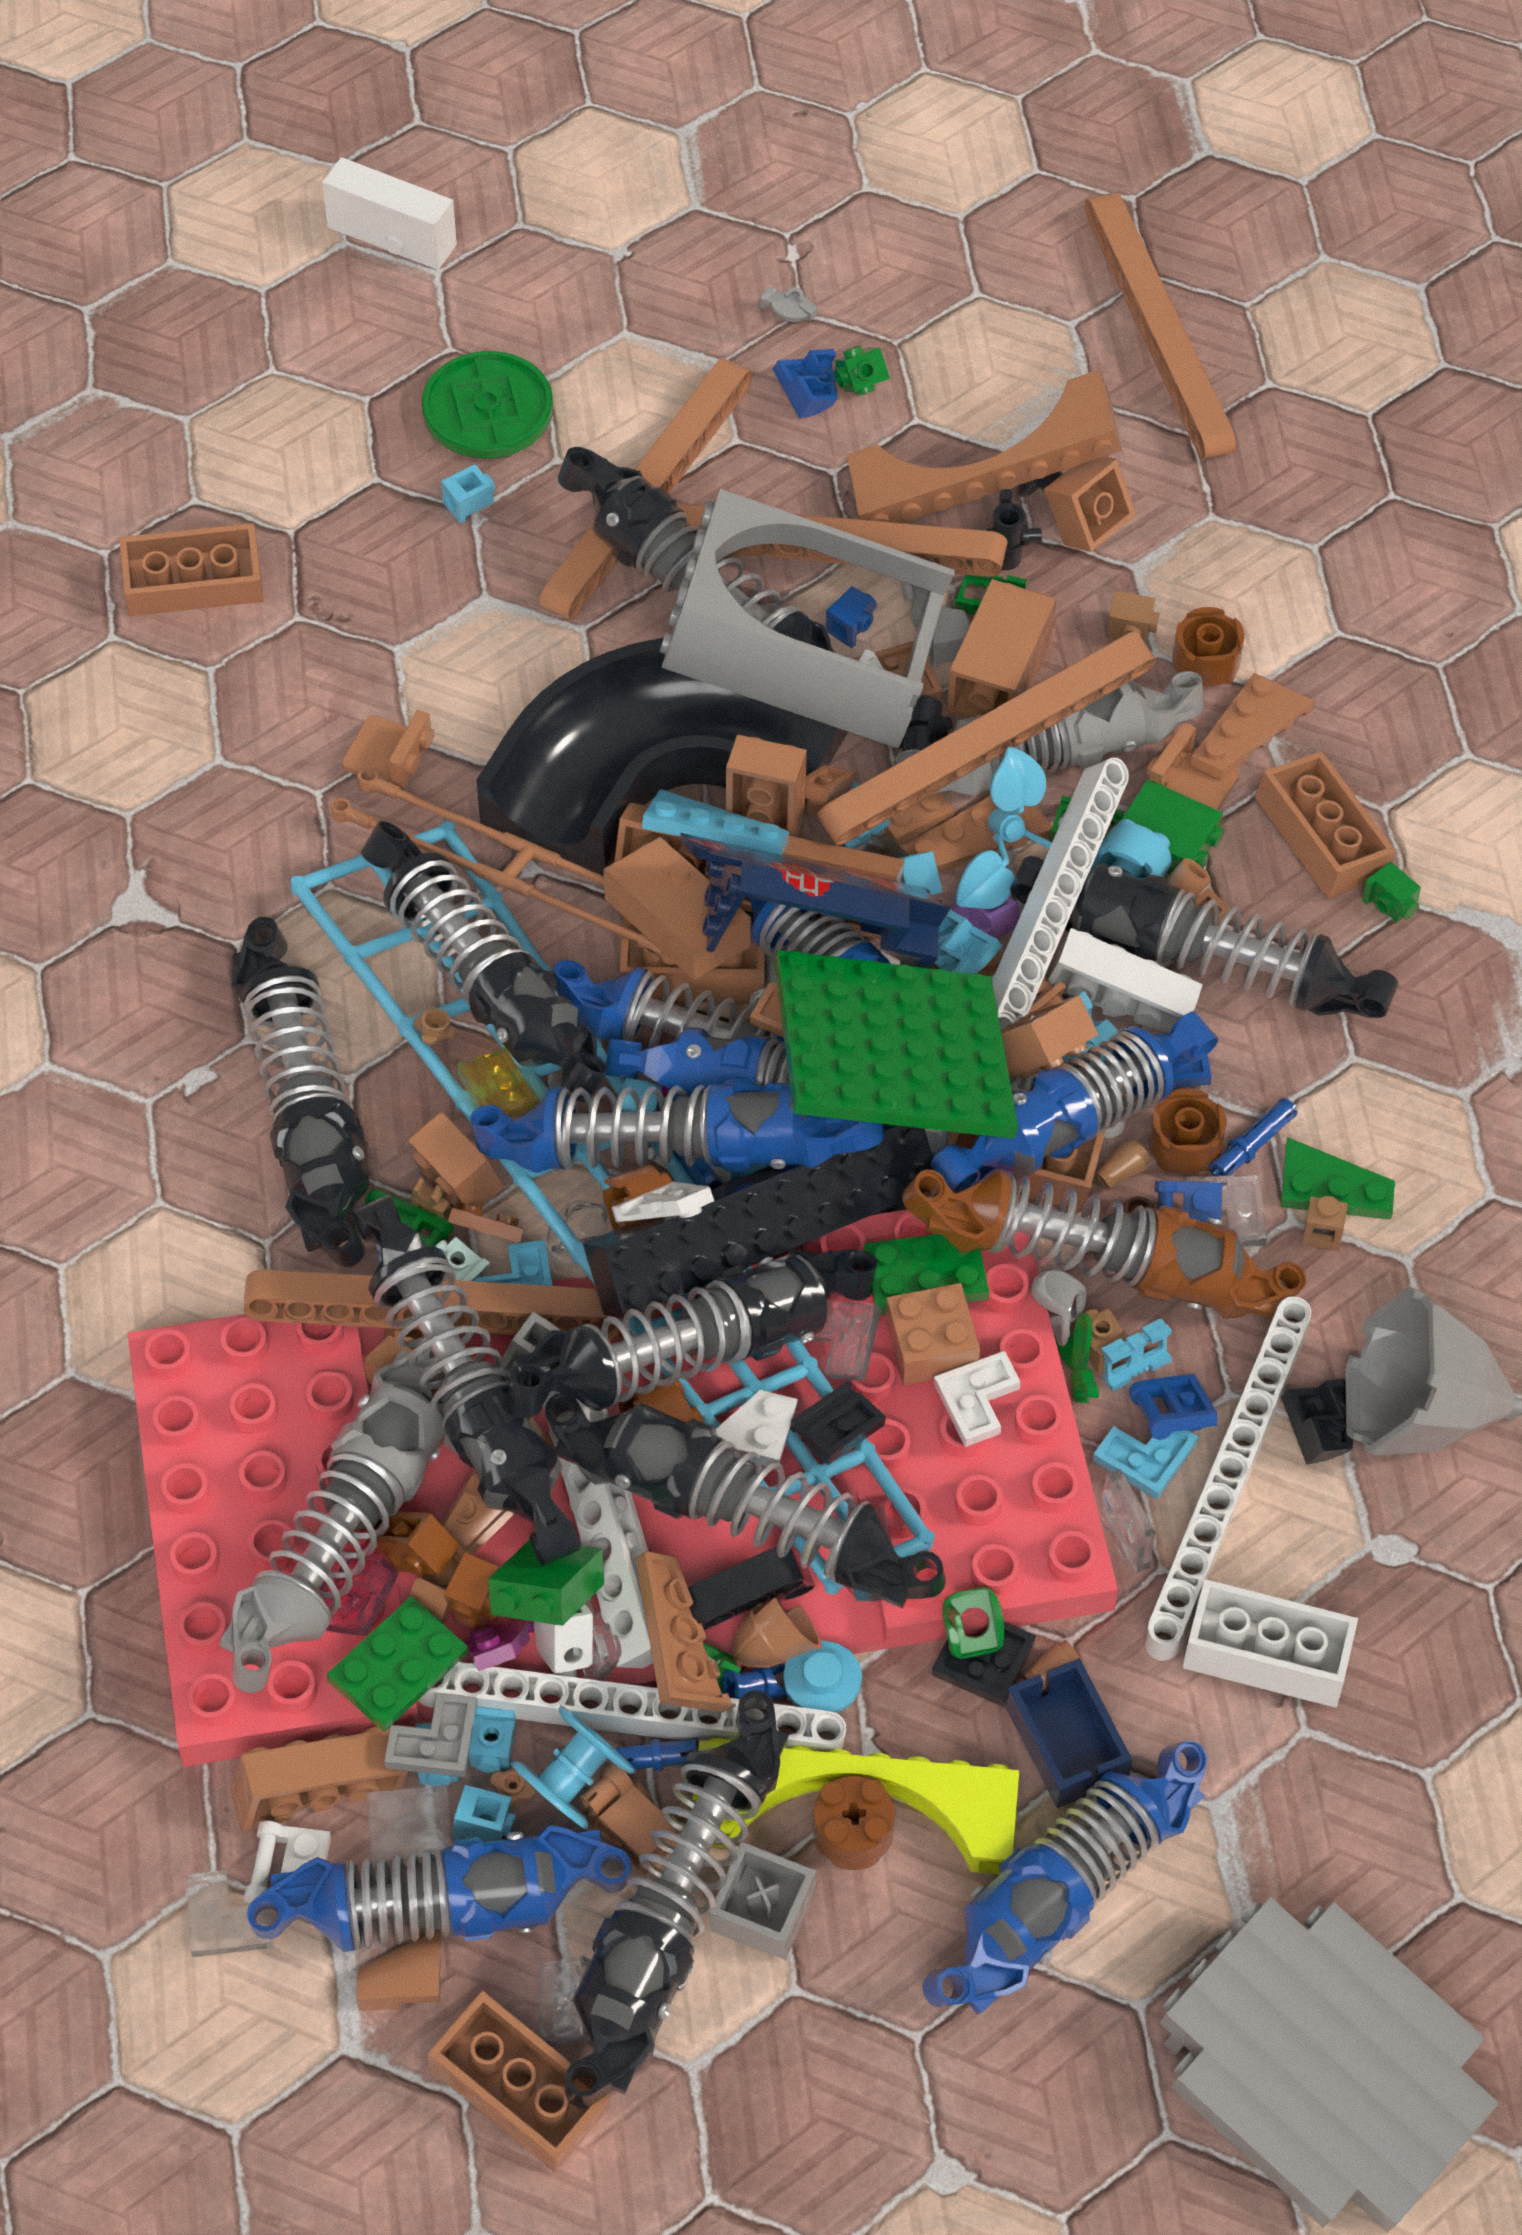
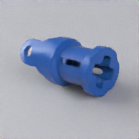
M779 1664L771 1668H754L753 1671L740 1674L731 1670L726 1671L722 1677V1693H728L729 1698L741 1699L745 1693L759 1690L768 1694L772 1700L786 1698L785 1688H781L773 1676L783 1672L785 1664Z

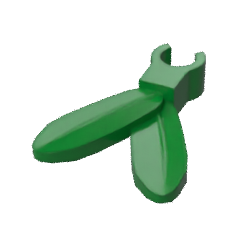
M1082 1313L1075 1324L1074 1337L1072 1339L1069 1336L1065 1346L1059 1345L1055 1338L1058 1353L1073 1371L1071 1378L1073 1398L1076 1403H1088V1398L1099 1397V1388L1094 1381L1092 1369H1086L1092 1339V1323L1087 1313Z

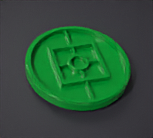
M474 352L450 360L430 377L422 394L423 420L432 437L445 448L460 455L473 458L504 457L529 447L543 435L553 413L552 390L544 374L529 361L504 352Z

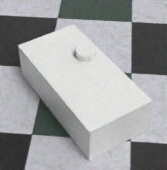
M342 157L322 182L327 227L437 270H439L457 245L453 199Z
M1204 1579L1183 1668L1337 1708L1358 1618Z

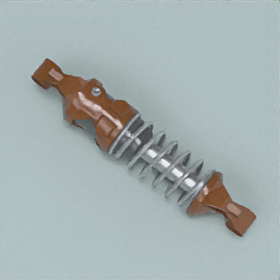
M999 1168L992 1170L970 1188L959 1193L952 1192L940 1173L934 1170H924L912 1180L902 1195L905 1207L915 1217L926 1223V1231L944 1235L962 1253L976 1249L997 1253L1008 1245L1011 1254L1015 1258L1020 1259L1032 1251L1035 1261L1040 1265L1050 1262L1055 1257L1059 1268L1064 1271L1078 1264L1081 1272L1089 1277L1101 1270L1105 1279L1110 1283L1123 1278L1125 1284L1128 1287L1137 1289L1142 1297L1162 1302L1173 1298L1188 1302L1187 1307L1201 1310L1202 1306L1213 1308L1223 1319L1242 1317L1250 1313L1272 1318L1276 1313V1307L1279 1306L1282 1300L1287 1297H1295L1306 1285V1275L1298 1264L1284 1262L1269 1270L1260 1271L1243 1248L1237 1231L1221 1226V1220L1208 1218L1206 1222L1190 1218L1185 1210L1166 1205L1161 1206L1159 1209L1149 1207L1144 1209L1140 1205L1129 1214L1123 1212V1205L1117 1199L1110 1205L1106 1216L1100 1222L1098 1221L1100 1199L1095 1193L1086 1200L1081 1216L1075 1215L1077 1194L1072 1187L1063 1194L1058 1210L1051 1209L1053 1187L1049 1181L1041 1186L1035 1204H1029L1030 1181L1026 1175L1020 1178L1016 1184L1015 1177L1010 1171L1007 1172ZM919 1188L925 1189L930 1197L923 1195ZM1022 1190L1021 1201H1018L1020 1192ZM1045 1194H1046L1045 1205H1044V1207H1041V1206H1042L1043 1199H1044V1196H1045ZM1070 1198L1068 1213H1064L1067 1202ZM1093 1204L1091 1219H1088L1089 1211ZM1016 1232L1030 1235L1028 1246L1021 1252L1017 1251L1014 1245ZM1040 1238L1053 1241L1052 1251L1044 1258L1039 1256L1037 1243ZM1063 1244L1076 1247V1256L1067 1264L1061 1258L1060 1250ZM1087 1250L1094 1251V1256L1098 1263L1090 1270L1085 1267L1083 1258ZM1108 1271L1115 1272V1275H1111ZM1280 1280L1286 1284L1287 1288L1281 1284Z

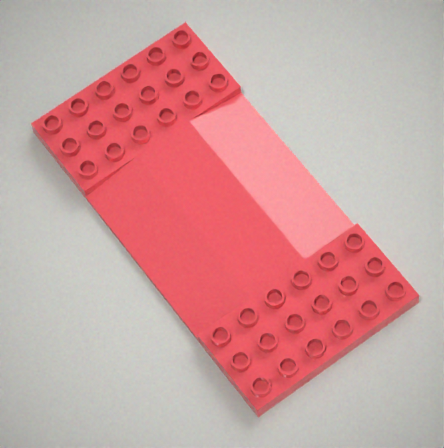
M907 1209L868 1216L793 1249L804 1250L813 1254H820L830 1250L832 1252L847 1249L864 1250V1244L936 1233L926 1231V1223L915 1217ZM1016 1232L1014 1245L1016 1250L1021 1252L1028 1246L1030 1238L1028 1234ZM1008 1245L997 1253L981 1250L989 1288V1300L967 1303L980 1347L979 1360L1005 1351L1021 1382L1019 1390L989 1400L1001 1425V1434L965 1447L935 1388L934 1380L903 1386L885 1321L886 1314L876 1315L873 1294L865 1300L855 1301L845 1298L841 1293L834 1292L830 1298L827 1321L823 1330L814 1335V1338L809 1342L803 1343L811 1357L817 1360V1366L834 1390L849 1381L852 1384L851 1388L856 1393L860 1392L886 1416L885 1425L870 1435L867 1440L875 1445L876 1453L928 1530L934 1533L933 1547L929 1552L939 1556L943 1563L946 1577L945 1588L940 1594L931 1598L907 1599L903 1608H900L884 1600L873 1602L857 1601L846 1587L841 1588L837 1594H828L824 1589V1584L811 1567L808 1566L815 1584L814 1589L793 1599L783 1600L779 1597L777 1599L780 1601L785 1612L796 1606H802L815 1626L821 1640L836 1642L850 1650L852 1654L947 1639L942 1614L945 1599L956 1592L978 1587H987L994 1591L1001 1604L1004 1622L1016 1627L1115 1610L1118 1587L1047 1309L1035 1301L1031 1294L1033 1280L1039 1275L1032 1251L1025 1257L1017 1259L1011 1254ZM790 1250L772 1257L773 1260L786 1256ZM759 1263L752 1265L750 1267L753 1269L759 1266ZM587 1275L552 1281L553 1286L596 1288ZM676 1301L672 1306V1311L683 1305ZM667 1302L662 1304L665 1308L667 1306ZM246 1314L127 1332L177 1743L183 1767L239 1758L241 1754H245L249 1750L258 1747H265L269 1750L285 1747L293 1741L303 1740L309 1743L323 1740L333 1734L349 1736L361 1734L369 1728L378 1727L327 1681V1673L409 1598L416 1578H422L423 1574L415 1575L409 1572L394 1573L381 1563L380 1558L382 1556L376 1550L372 1554L365 1556L364 1568L360 1574L352 1577L353 1586L348 1594L340 1597L341 1606L336 1614L331 1615V1622L321 1639L292 1642L270 1648L272 1660L267 1685L256 1693L243 1692L235 1686L232 1678V1652L219 1645L222 1636L231 1624L237 1592L250 1587L259 1572L272 1570L269 1561L271 1552L285 1550L281 1539L283 1533L297 1530L293 1517L296 1512L309 1510L306 1501L309 1492L321 1490L318 1477L322 1472L328 1471L327 1463L333 1451L331 1445L343 1426L353 1422L361 1410L357 1406L360 1399L365 1394L370 1395L372 1385L366 1381L364 1358L384 1340V1328L257 1321L249 1318ZM467 1332L460 1333L458 1335L460 1338H462ZM474 1333L464 1346L466 1348L482 1347L484 1341L480 1334ZM489 1334L491 1337L489 1348L499 1351L503 1358L515 1335ZM608 1340V1341L610 1342V1344H614V1343L620 1342V1341ZM785 1344L780 1352L768 1358L756 1361L751 1357L744 1360L758 1380L765 1379L798 1364ZM478 1353L471 1354V1358L473 1359ZM486 1353L481 1361L492 1363L493 1366L495 1365V1360L490 1354ZM677 1356L669 1357L676 1366ZM683 1358L682 1372H687L694 1368L693 1365ZM715 1358L710 1360L703 1359L702 1364H709L713 1362ZM655 1363L644 1366L654 1376ZM720 1363L719 1367L711 1372L699 1370L697 1375L686 1379L705 1404L744 1388L730 1366L725 1363ZM633 1370L623 1373L625 1378L632 1384ZM639 1371L637 1387H642L651 1381L645 1378ZM806 1377L771 1392L798 1399L794 1418L821 1400ZM622 1384L620 1395L626 1393L629 1388ZM619 1402L607 1408L609 1417L620 1414ZM542 1406L540 1413L532 1416V1418L551 1439L548 1422ZM741 1406L715 1418L722 1424ZM443 1444L438 1447L440 1453L433 1462H427L426 1470L423 1474L424 1480L410 1501L403 1502L398 1511L430 1513L440 1524L442 1523L474 1467L464 1463L458 1454ZM785 1444L780 1464L783 1467L786 1480L791 1475L798 1472L804 1473L805 1471ZM806 1445L820 1465L824 1464L825 1462ZM865 1463L829 1478L841 1495L848 1492L853 1496L855 1508L862 1502L868 1501L883 1509L893 1547L914 1537ZM772 1469L763 1478L768 1487L778 1484V1472L775 1469ZM560 1472L551 1491V1498L573 1524L580 1541L574 1513L570 1508V1499L564 1478ZM328 1477L325 1481L326 1486L328 1485ZM801 1491L789 1497L800 1501ZM818 1491L809 1500L807 1505L823 1512L825 1498ZM632 1493L648 1552L675 1556L687 1587L776 1547L782 1533V1529L774 1525L765 1543L756 1548L753 1543V1537L760 1520L757 1517L750 1515L743 1531L738 1536L732 1537L730 1534L731 1522L720 1519L716 1525L709 1527L706 1521L707 1517L705 1516L696 1520L685 1516L675 1519L654 1509V1504L651 1501ZM315 1497L313 1500L314 1506L319 1512L327 1515L328 1511L324 1506L322 1497ZM833 1511L831 1513V1516L838 1518L835 1512ZM514 1514L473 1556L501 1567L529 1540V1534L534 1532L533 1523ZM304 1516L300 1521L305 1530L314 1535L322 1524L316 1518ZM368 1529L354 1530L359 1533H369ZM291 1536L288 1540L293 1550L303 1555L310 1544L307 1540L298 1536ZM357 1539L362 1550H365L369 1545L367 1539ZM348 1540L342 1551L356 1552L353 1544ZM820 1546L818 1552L827 1561L831 1550ZM278 1556L276 1559V1564L288 1575L292 1573L297 1565V1562L289 1557ZM344 1558L349 1569H354L358 1563V1558ZM336 1560L330 1571L344 1572L342 1566ZM925 1568L917 1574L916 1578L922 1581H929L935 1577L937 1571ZM332 1578L337 1589H342L346 1578ZM325 1581L322 1582L318 1591L332 1592ZM595 1593L585 1603L593 1616L592 1664L589 1667L577 1669V1677L656 1688L657 1682L653 1663L644 1668L617 1667L611 1652V1643L605 1622L601 1617V1608L597 1594ZM322 1598L330 1609L333 1604V1598ZM969 1608L961 1614L964 1635L986 1631L989 1618L984 1610ZM750 1610L705 1630L707 1638L702 1642L723 1650L733 1657L734 1638L741 1621ZM450 1612L444 1625L460 1640L471 1636L470 1632L474 1629L465 1627L453 1620L455 1614ZM499 1616L496 1621L491 1619L489 1624L494 1628L513 1621L515 1618ZM535 1632L528 1633L530 1641L521 1648L522 1651L516 1658L493 1666L553 1674V1671L538 1653ZM468 1654L459 1661L473 1664ZM737 1663V1666L741 1668L740 1673L750 1672L754 1669ZM248 1664L244 1666L249 1670L260 1669L258 1666L253 1664ZM438 1681L432 1688L440 1686L442 1682ZM468 1684L462 1689L469 1693H476L482 1688L475 1684ZM508 1689L502 1694L507 1698H516L521 1693L514 1689ZM553 1694L541 1698L549 1704L560 1700L559 1697ZM417 1701L392 1725L416 1728V1724L432 1723L434 1708L423 1706Z

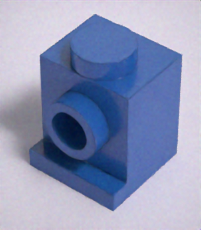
M851 586L826 610V632L850 648H853L856 645V636L860 632L867 631L873 622L874 616L872 614L877 608L876 601L871 595L862 593Z

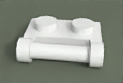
M273 1821L259 1822L257 1836L260 1838L251 1884L246 1886L243 1900L250 1904L256 1897L267 1890L266 1886L275 1842L287 1844L281 1873L293 1872L302 1864L316 1857L327 1860L331 1841L330 1831L283 1826Z

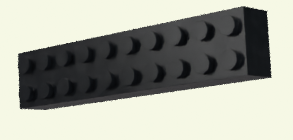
M883 1124L885 1133L883 1141L879 1145L867 1150L836 1154L812 1168L796 1165L775 1169L769 1166L711 1190L714 1202L702 1206V1212L687 1218H680L679 1215L641 1219L584 1242L583 1247L603 1314L624 1319L626 1312L630 1309L644 1312L647 1305L652 1301L663 1304L673 1294L681 1296L689 1293L695 1286L700 1288L717 1279L720 1273L740 1265L748 1268L760 1263L767 1257H774L791 1248L793 1249L903 1202V1192L921 1171L933 1170L930 1166L933 1157L925 1129ZM919 1188L922 1194L927 1192L925 1189Z

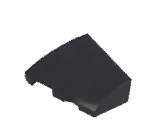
M1346 1379L1326 1380L1319 1387L1291 1389L1281 1396L1306 1465L1333 1459L1353 1449V1439L1346 1432Z

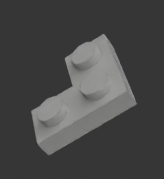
M437 1693L431 1729L391 1725L384 1761L385 1768L465 1777L477 1708V1697Z

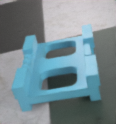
M1162 1318L1142 1327L1143 1333L1140 1334L1138 1332L1126 1338L1125 1342L1120 1338L1102 1348L1105 1373L1102 1374V1378L1112 1392L1131 1383L1132 1377H1137V1373L1141 1375L1143 1370L1147 1372L1149 1368L1155 1371L1172 1362V1357L1167 1352V1336L1171 1335V1329ZM1160 1340L1158 1347L1144 1353V1346L1148 1342L1154 1344ZM1128 1357L1125 1364L1112 1369L1111 1364Z

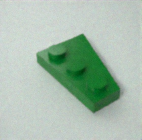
M1287 1137L1280 1207L1308 1210L1311 1197L1322 1198L1324 1196H1331L1336 1198L1338 1202L1348 1203L1346 1215L1391 1220L1394 1203V1180Z

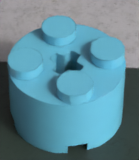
M1122 819L1106 835L1091 868L1099 863L1118 866L1128 871L1133 878H1144L1148 874L1164 877L1171 866V854L1168 849L1170 842L1162 833H1154L1146 827L1135 824L1131 820Z

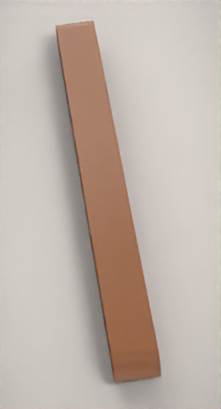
M1119 192L1087 198L1085 210L1088 222L1200 459L1205 460L1234 453L1236 450V440L1233 429Z
M724 358L719 359L635 470L641 471L642 476L654 487L663 488L671 493L748 391L753 377L752 371ZM593 524L547 582L541 593V607L569 620H573L579 614L618 562L612 555V548L595 535Z
M677 504L686 513L690 526H701V517L705 506ZM795 514L955 570L954 574L982 577L999 575L1002 570L1008 543L1003 535L993 531ZM787 544L753 545L730 553L854 565L814 550Z
M1136 631L1130 632L834 799L820 809L817 817L834 843L838 846L843 845L1006 752L1007 747L1020 745L1150 670L1157 660Z
M256 1270L248 1274L245 1280L243 1309L244 1313L253 1320L403 1329L405 1327L388 1326L385 1322L390 1309L378 1307L368 1290L373 1276ZM445 1280L441 1285H448L449 1280ZM455 1280V1286L464 1289L468 1296L466 1306L475 1309L479 1316L477 1327L487 1330L489 1334L516 1335L532 1312L540 1315L561 1330H571L588 1323L596 1326L601 1331L604 1320L609 1317L603 1314L596 1288ZM439 1291L435 1293L439 1298L444 1293V1291ZM452 1291L442 1306L460 1305L461 1299L458 1293ZM406 1306L393 1316V1320L407 1319L413 1315L408 1306ZM654 1309L651 1312V1320L659 1317L658 1309ZM455 1312L447 1313L448 1317L451 1318ZM463 1312L453 1326L454 1328L471 1326L472 1319L468 1313ZM611 1323L607 1330L608 1340H624L620 1329ZM419 1326L413 1328L414 1330H420Z

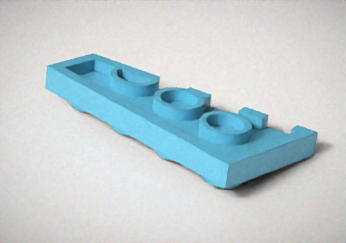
M662 789L659 790L644 813L642 829L675 836L685 833L782 855L789 838V831L781 829L777 825L763 823Z

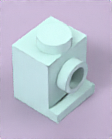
M457 1237L449 1244L442 1240L435 1246L443 1250L451 1265L450 1268L456 1274V1281L475 1282V1278L487 1276L490 1262L485 1258L481 1259ZM455 1258L461 1265H455L451 1260Z

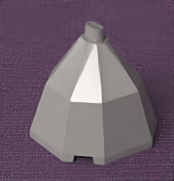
M1408 1287L1366 1318L1361 1331L1368 1335L1360 1356L1350 1355L1345 1367L1346 1432L1350 1438L1364 1444L1363 1449L1368 1453L1381 1456L1438 1452L1503 1419L1513 1421L1522 1415V1399L1515 1397L1511 1386L1487 1343L1418 1289Z

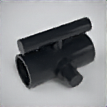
M1003 489L999 494V506L995 508L993 513L992 528H986V531L997 532L1007 539L1008 543L1002 570L1008 571L1015 569L1021 563L1022 546H1028L1029 542L1042 541L1041 528L1028 529V526L1024 525V510L1019 505L1012 503V491Z
M926 695L918 697L899 748L893 747L894 749L902 748V752L906 750L921 751L948 736L949 729L953 727V722L949 716H941L942 704L938 699Z

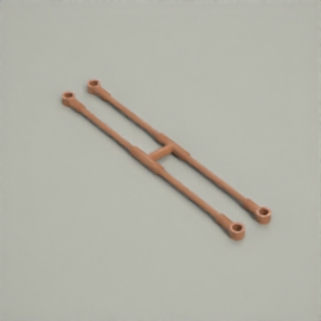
M366 768L358 773V786L363 792L371 793L376 791L393 799H402L500 841L501 845L519 853L503 871H499L480 862L476 864L407 834L419 849L428 853L436 852L444 855L449 862L473 871L475 876L526 898L533 897L631 939L637 942L638 946L661 955V960L665 964L675 965L644 934H639L534 889L532 884L516 878L532 858L553 867L559 866L601 885H604L603 875L561 858L560 854L511 833L499 832L401 790L400 786L379 778L377 771L374 769ZM345 798L335 799L330 804L331 817L336 822L350 821L366 829H374L378 821L374 820L373 816L352 808L351 802Z

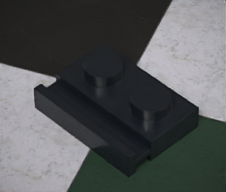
M849 1381L791 1420L790 1430L793 1433L797 1432L802 1437L801 1441L827 1465L834 1462L885 1425L886 1416L860 1392L856 1393L851 1388L852 1384Z

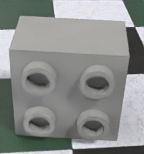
M741 1842L737 1849L738 1859L730 1865L726 1874L727 1882L719 1889L715 1898L716 1906L709 1912L710 1930L786 1960L817 1890L816 1870Z

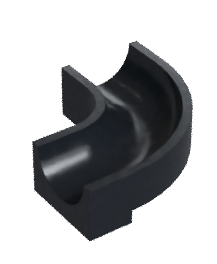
M664 638L630 644L590 659L560 676L523 709L476 779L480 824L502 833H511L560 854L561 858L604 876V869L615 861L619 821L629 803L645 805L657 795L660 789L667 791L684 785L707 784L726 788V766L737 735L756 737L764 741L792 745L807 750V776L823 765L829 766L848 731L662 668L665 654L659 651Z

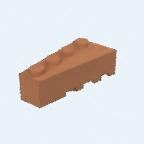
M373 1727L363 1731L361 1734L349 1736L333 1734L323 1740L309 1743L298 1740L287 1744L285 1747L269 1750L265 1747H258L249 1750L245 1754H241L231 1787V1795L241 1833L256 1830L254 1822L273 1817L276 1823L291 1820L290 1814L303 1808L310 1807L314 1809L315 1813L330 1809L331 1806L337 1804L345 1796L348 1797L350 1802H355L402 1788L408 1771L385 1768L384 1761L390 1728L383 1732L379 1727Z

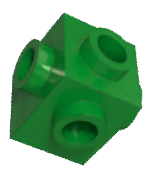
M861 345L844 350V357L834 360L837 368L834 370L835 378L838 385L844 389V392H856L857 396L867 394L875 390L874 384L890 379L880 347L862 349Z

